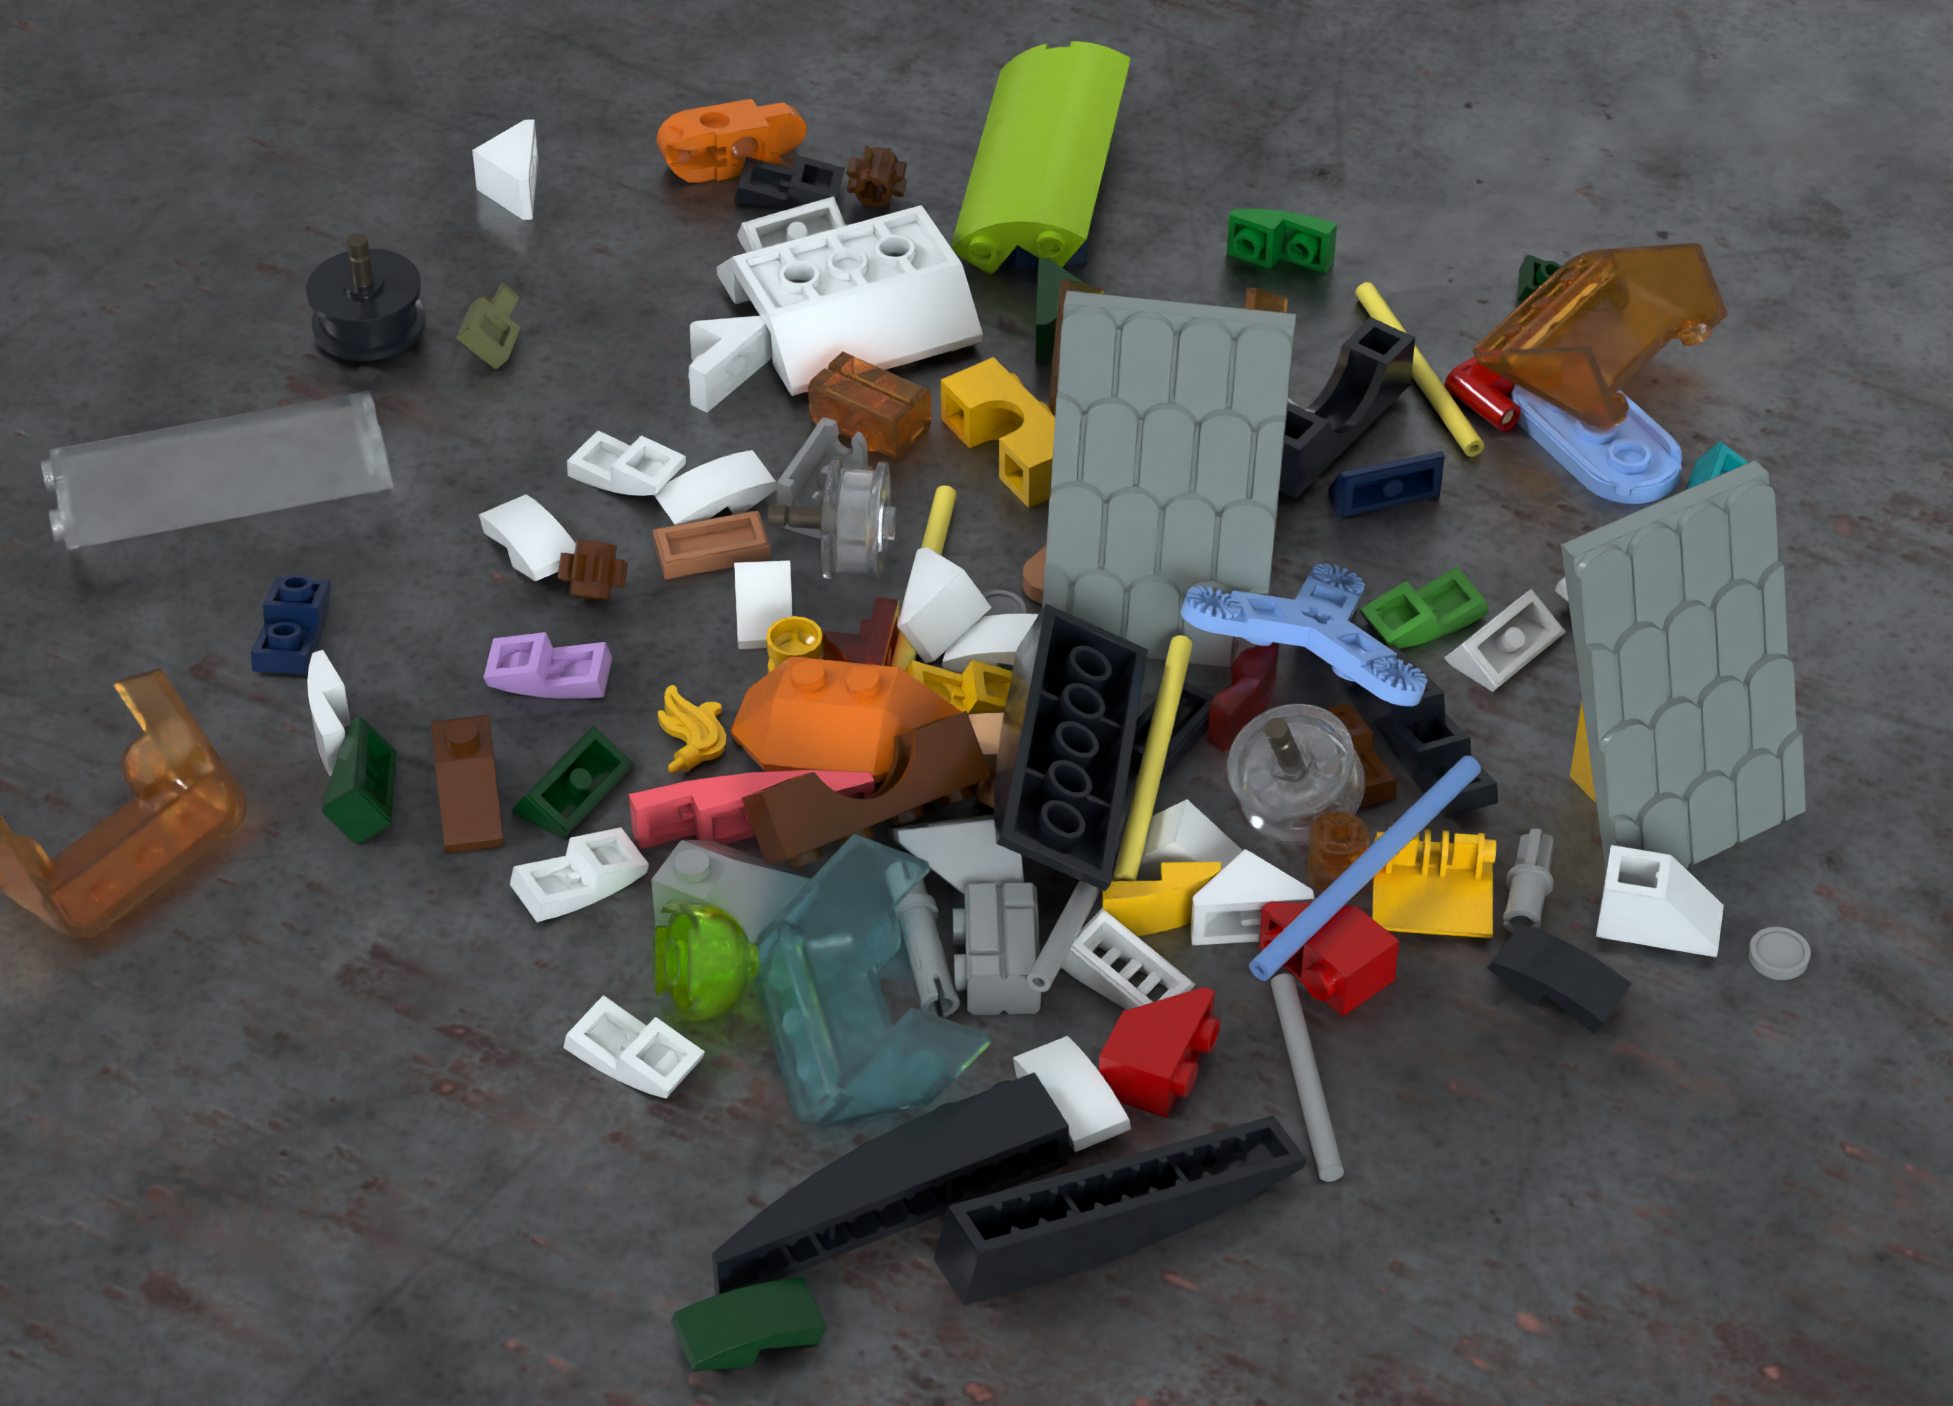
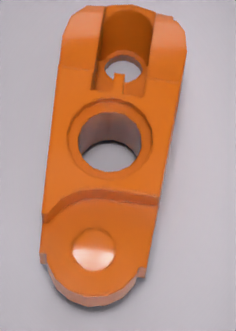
M746 99L675 113L665 120L659 128L656 143L666 163L681 179L690 183H702L716 179L718 182L740 176L746 157L774 165H782L783 161L780 155L791 153L792 149L802 143L806 137L807 125L798 110L793 106L786 105L785 102L757 107L753 99Z

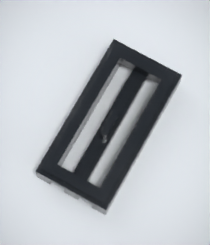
M1184 682L1180 700L1183 697L1188 700L1177 711L1160 782L1163 781L1221 717L1223 713V700ZM1156 699L1137 719L1131 755L1132 768L1139 771L1145 748L1140 746V744L1148 735Z

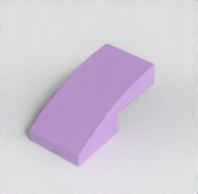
M546 632L493 638L483 678L489 687L521 695L558 699L604 697L613 657L606 642L553 648Z

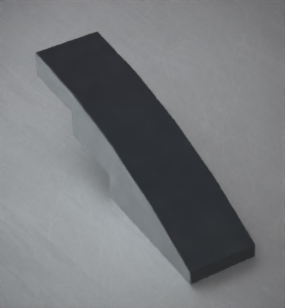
M1396 645L1388 647L1397 653L1396 659L1403 660L1404 665L1410 663L1413 665L1412 669L1418 668ZM1427 675L1426 679L1428 680L1421 701L1415 706H1400L1389 703L1375 696L1357 682L1352 681L1368 713L1391 750L1424 794L1463 756H1471L1470 736L1445 713L1444 692ZM1481 767L1480 774L1440 813L1447 818L1498 803L1497 782Z

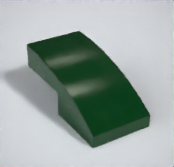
M804 1277L769 1281L718 1294L675 1312L671 1319L692 1372L752 1367L760 1349L819 1344L827 1327Z

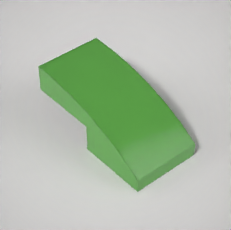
M1458 567L1453 568L1416 591L1405 581L1360 608L1364 619L1387 647L1396 645L1399 649L1420 645L1451 634L1490 614L1486 599Z

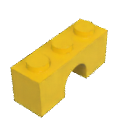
M994 357L941 379V420L969 448L986 441L999 440V479L1028 508L1050 499L1055 417L1050 408L1044 402H1039L1023 386L1018 376L1014 373H1009Z

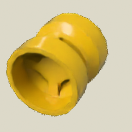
M798 616L785 617L774 622L768 628L766 635V647L769 655L768 673L790 656L822 659L823 635L821 628L814 621Z

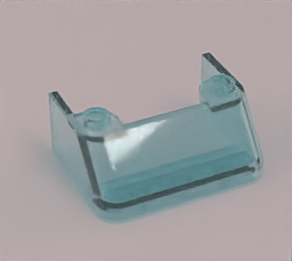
M853 834L759 934L750 957L751 973L792 1111L798 1120L822 1128L925 1107L933 1102L991 1044L988 1033L915 1008H911L893 1026L876 974L896 955L900 947V927L894 908L931 869L926 860L857 834Z

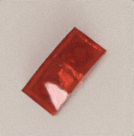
M1272 642L1269 646L1256 645L1253 648L1243 650L1237 656L1231 668V687H1226L1219 691L1210 702L1208 742L1224 754L1253 728L1267 708L1277 681L1280 643Z

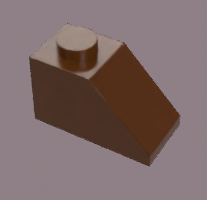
M489 715L431 721L445 853L503 847L504 839Z

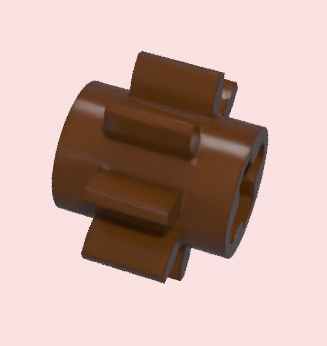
M866 146L862 160L851 157L846 172L850 177L847 192L855 193L857 199L865 207L883 206L889 208L892 195L896 197L904 196L907 180L904 178L907 163L899 162L890 148H870Z
M576 540L574 554L561 552L557 579L570 582L569 596L610 601L612 587L625 589L628 562L615 559L616 545Z

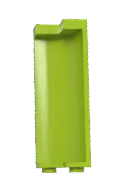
M1071 41L1070 47L1049 48L1046 43L1017 55L1000 70L950 246L957 256L982 271L993 274L1017 245L1040 259H1050L1060 267H1063L1087 240L1131 60L1130 57L1109 47L1094 43Z

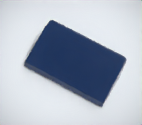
M1442 451L1340 472L1330 485L1328 496L1340 517L1438 497L1441 493L1445 456Z

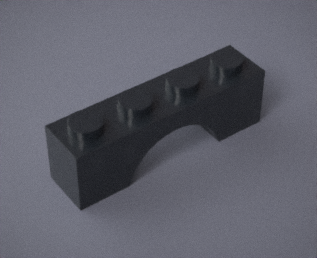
M1371 317L1343 343L1333 373L1315 401L1305 410L1288 402L1280 491L1297 498L1410 386L1415 347L1414 336Z

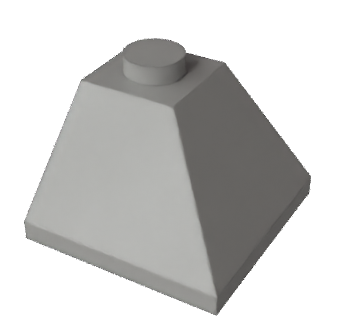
M994 814L905 824L896 827L888 826L890 840L911 856L916 857L920 863L964 895V888L968 884L996 883L998 887H1003L1005 883H1024L1021 854L996 844Z
M681 840L651 879L655 927L761 968L817 889V880L774 863L766 864L763 859L716 841Z

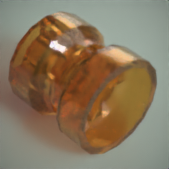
M1329 812L1319 816L1313 822L1310 829V853L1307 858L1306 869L1307 878L1311 884L1324 892L1368 849L1369 830L1362 819L1346 812Z

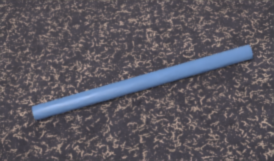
M1463 756L1250 962L1249 967L1253 975L1259 980L1267 981L1480 774L1481 767L1477 760L1471 756Z

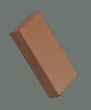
M759 511L652 530L653 544L665 580L734 567V563L771 560V547Z

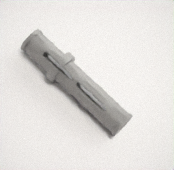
M900 856L895 857L883 869L884 877L888 882L893 900L890 914L893 926L902 932L921 1001L922 1014L928 1018L937 1019L934 1001L938 1000L944 1018L953 1014L959 1008L960 1001L954 989L936 926L939 912L935 899L927 894L921 873L920 861L916 857L905 856L908 874L904 875Z

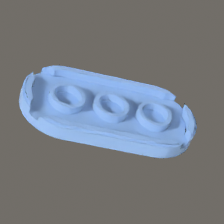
M1564 361L1538 363L1520 373L1521 376L1515 381L1514 389L1511 393V400L1521 408L1517 423L1589 491L1613 502L1643 504L1659 500L1675 489L1680 480L1682 470V453L1679 444L1602 373L1583 364H1578L1577 369L1564 367Z

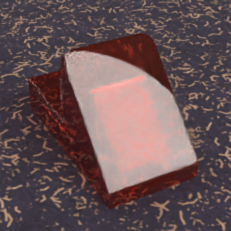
M876 597L871 619L862 618L859 634L833 631L823 632V660L891 666L899 635V628L897 627L899 599Z

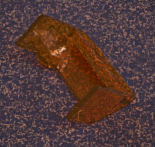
M161 668L124 677L113 684L145 732L127 746L121 759L123 777L136 797L52 860L49 859L35 840L27 836L15 835L0 814V891L66 938L77 940L100 935L237 830L245 819L247 803L242 789Z

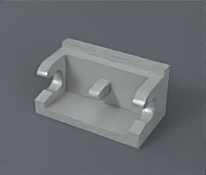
M822 417L777 481V503L787 505L788 507L795 505L839 508L849 511L873 475V468L868 466L867 442L863 434L858 431L851 441L853 448H847L839 442L838 435L840 432L836 420ZM788 524L785 527H781L824 541H828L835 531L790 527Z

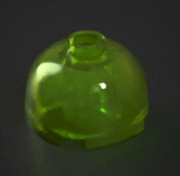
M671 901L665 904L661 912L671 913L668 926H656L652 956L656 995L668 990L674 1010H661L665 1019L672 1024L698 1023L714 1020L733 1010L743 998L748 988L749 979L755 978L758 973L759 954L756 944L748 941L746 931L735 915L714 903Z

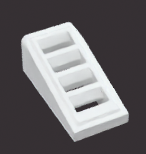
M1103 908L1080 930L1061 966L1073 978L1126 1010L1152 1003L1153 1001L1147 995L1158 983L1168 988L1159 1000L1192 991L1195 983ZM1097 947L1107 952L1101 959L1093 953ZM1117 959L1127 964L1119 973L1111 968ZM1140 971L1147 978L1136 988L1128 981Z

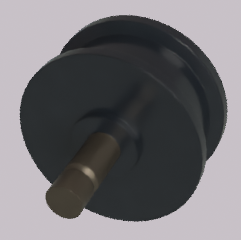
M361 233L352 234L346 239L348 251L335 255L321 263L311 273L307 281V298L310 307L314 311L312 317L313 335L317 343L324 350L340 358L356 361L387 358L412 346L424 331L426 316L423 304L419 300L421 293L420 274L415 265L404 256L388 250L369 249L366 235Z

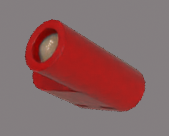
M1484 351L1456 366L1448 374L1444 384L1447 391L1499 431H1508L1517 423L1520 417V406L1508 397L1511 396L1515 381L1521 375L1503 362L1498 353L1493 354L1490 351Z

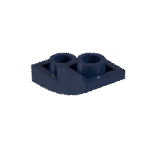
M305 575L275 578L263 603L264 625L251 651L252 671L308 675L312 653L317 652L325 623L331 592L330 580H316Z

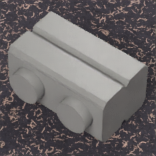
M996 883L968 884L964 888L965 908L953 909V945H965L966 954H954L955 991H967V1012L969 1011L971 1015H1000L1002 1011H1006L1008 1015L1036 1014L1038 1010H1041V992L1030 988L1027 983V977L1040 955L1037 886L1035 887L1033 883H1005L1003 887H998Z

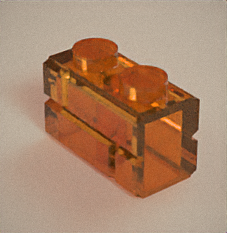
M842 351L829 363L828 369L824 368L810 381L808 387L809 419L814 421L816 425L822 417L836 420L840 434L850 439L858 431L861 432L867 442V451H878L898 460L911 448L912 442L916 443L930 428L931 392L928 389Z

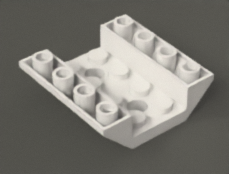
M922 205L733 256L717 266V276L733 302L739 304L751 301L771 332L773 366L791 396L811 392L819 388L983 342V332L963 265Z

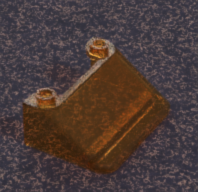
M1699 243L1591 250L1573 257L1561 266L1474 347L1473 354L1480 365L1587 425H1597L1600 429H1606L1623 422L1629 410L1625 395L1616 392L1671 339H1681L1684 346L1696 345L1707 340L1712 335L1711 329L1717 326L1728 313L1703 248Z

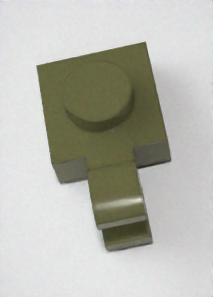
M505 283L499 286L493 299L489 296L485 298L481 296L469 306L456 337L472 353L478 355L495 370L509 359L521 329L518 324L509 318L518 302L519 295Z

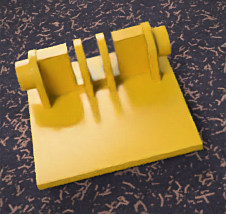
M1424 829L1423 841H1419L1418 833L1373 877L1372 919L1387 931L1492 938L1493 863H1495L1496 840L1485 839V833H1478V835L1455 833L1454 843H1449V831L1442 830L1441 842H1431V829ZM1376 832L1374 842L1385 832Z

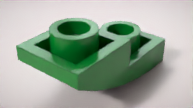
M1253 208L1233 209L1229 213L1226 254L1272 269L1279 259H1283L1326 274L1334 264L1337 223L1288 211Z

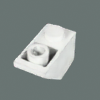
M1611 845L1596 937L1717 957L1724 905L1672 855Z

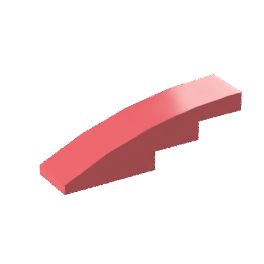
M795 770L749 772L680 782L629 794L632 833L639 850L696 835L697 840L716 841L725 845L755 836L741 799L744 796L789 778L815 772L828 787L837 793L850 798L865 799L875 792V780L872 774L868 772Z

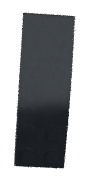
M1045 604L1016 651L997 754L994 786L996 844L1103 891L1108 889L1112 880L1148 649Z

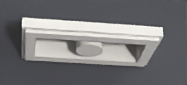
M833 196L743 222L737 236L740 244L748 253L846 225Z
M1530 589L1445 656L1444 659L1452 667L1493 692L1566 631L1535 592Z

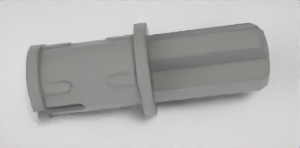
M1532 828L1529 834H1524L1520 837L1515 866L1507 872L1506 885L1510 892L1507 908L1503 915V925L1510 933H1513L1519 924L1540 930L1544 899L1553 889L1554 880L1550 874L1555 841L1552 836L1543 834L1540 828Z

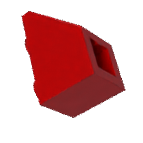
M1270 901L1264 905L1261 911L1259 948L1264 950L1311 903ZM1344 905L1282 967L1302 982L1315 999L1325 1001L1344 1017L1395 981L1399 940L1357 906Z
M1202 987L1122 1012L1099 1055V1072L1120 1103L1168 1118L1178 1096L1183 1098L1189 1096L1197 1077L1198 1063L1196 1061L1201 1052L1211 1053L1220 1031L1221 1019L1214 1017L1215 990Z

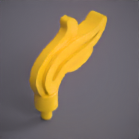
M675 685L668 686L664 696L665 712L663 710L658 711V722L667 734L687 743L686 746L674 753V761L668 765V770L670 773H677L680 770L689 772L703 761L720 757L726 750V733L716 718L717 715L721 714L722 706L718 702H705L696 707L678 693Z

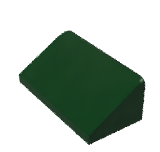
M593 725L523 796L511 811L521 819L564 839L625 776L635 763Z

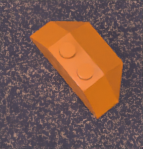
M790 656L747 689L730 732L732 739L738 745H741L765 772L795 770L868 772L872 774L876 784L883 782L890 771L894 756L895 736L962 711L900 667Z

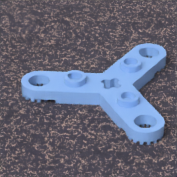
M1324 563V566L1317 564V566L1313 567L1311 574L1307 577L1295 600L1232 590L1231 595L1228 593L1221 594L1222 591L1219 589L1214 593L1212 587L1206 586V589L1202 586H1197V588L1190 587L1186 593L1180 613L1184 620L1194 627L1210 633L1242 637L1260 646H1269L1272 642L1306 647L1332 665V670L1336 675L1346 680L1357 682L1375 696L1389 703L1400 706H1415L1420 703L1428 679H1426L1424 673H1421L1419 668L1412 669L1413 665L1410 663L1404 665L1403 660L1396 659L1397 653L1350 622L1358 607L1365 583L1362 582L1361 577H1356L1357 574L1354 572L1347 575L1349 570L1346 568L1339 572V566L1333 565L1332 568L1329 564Z

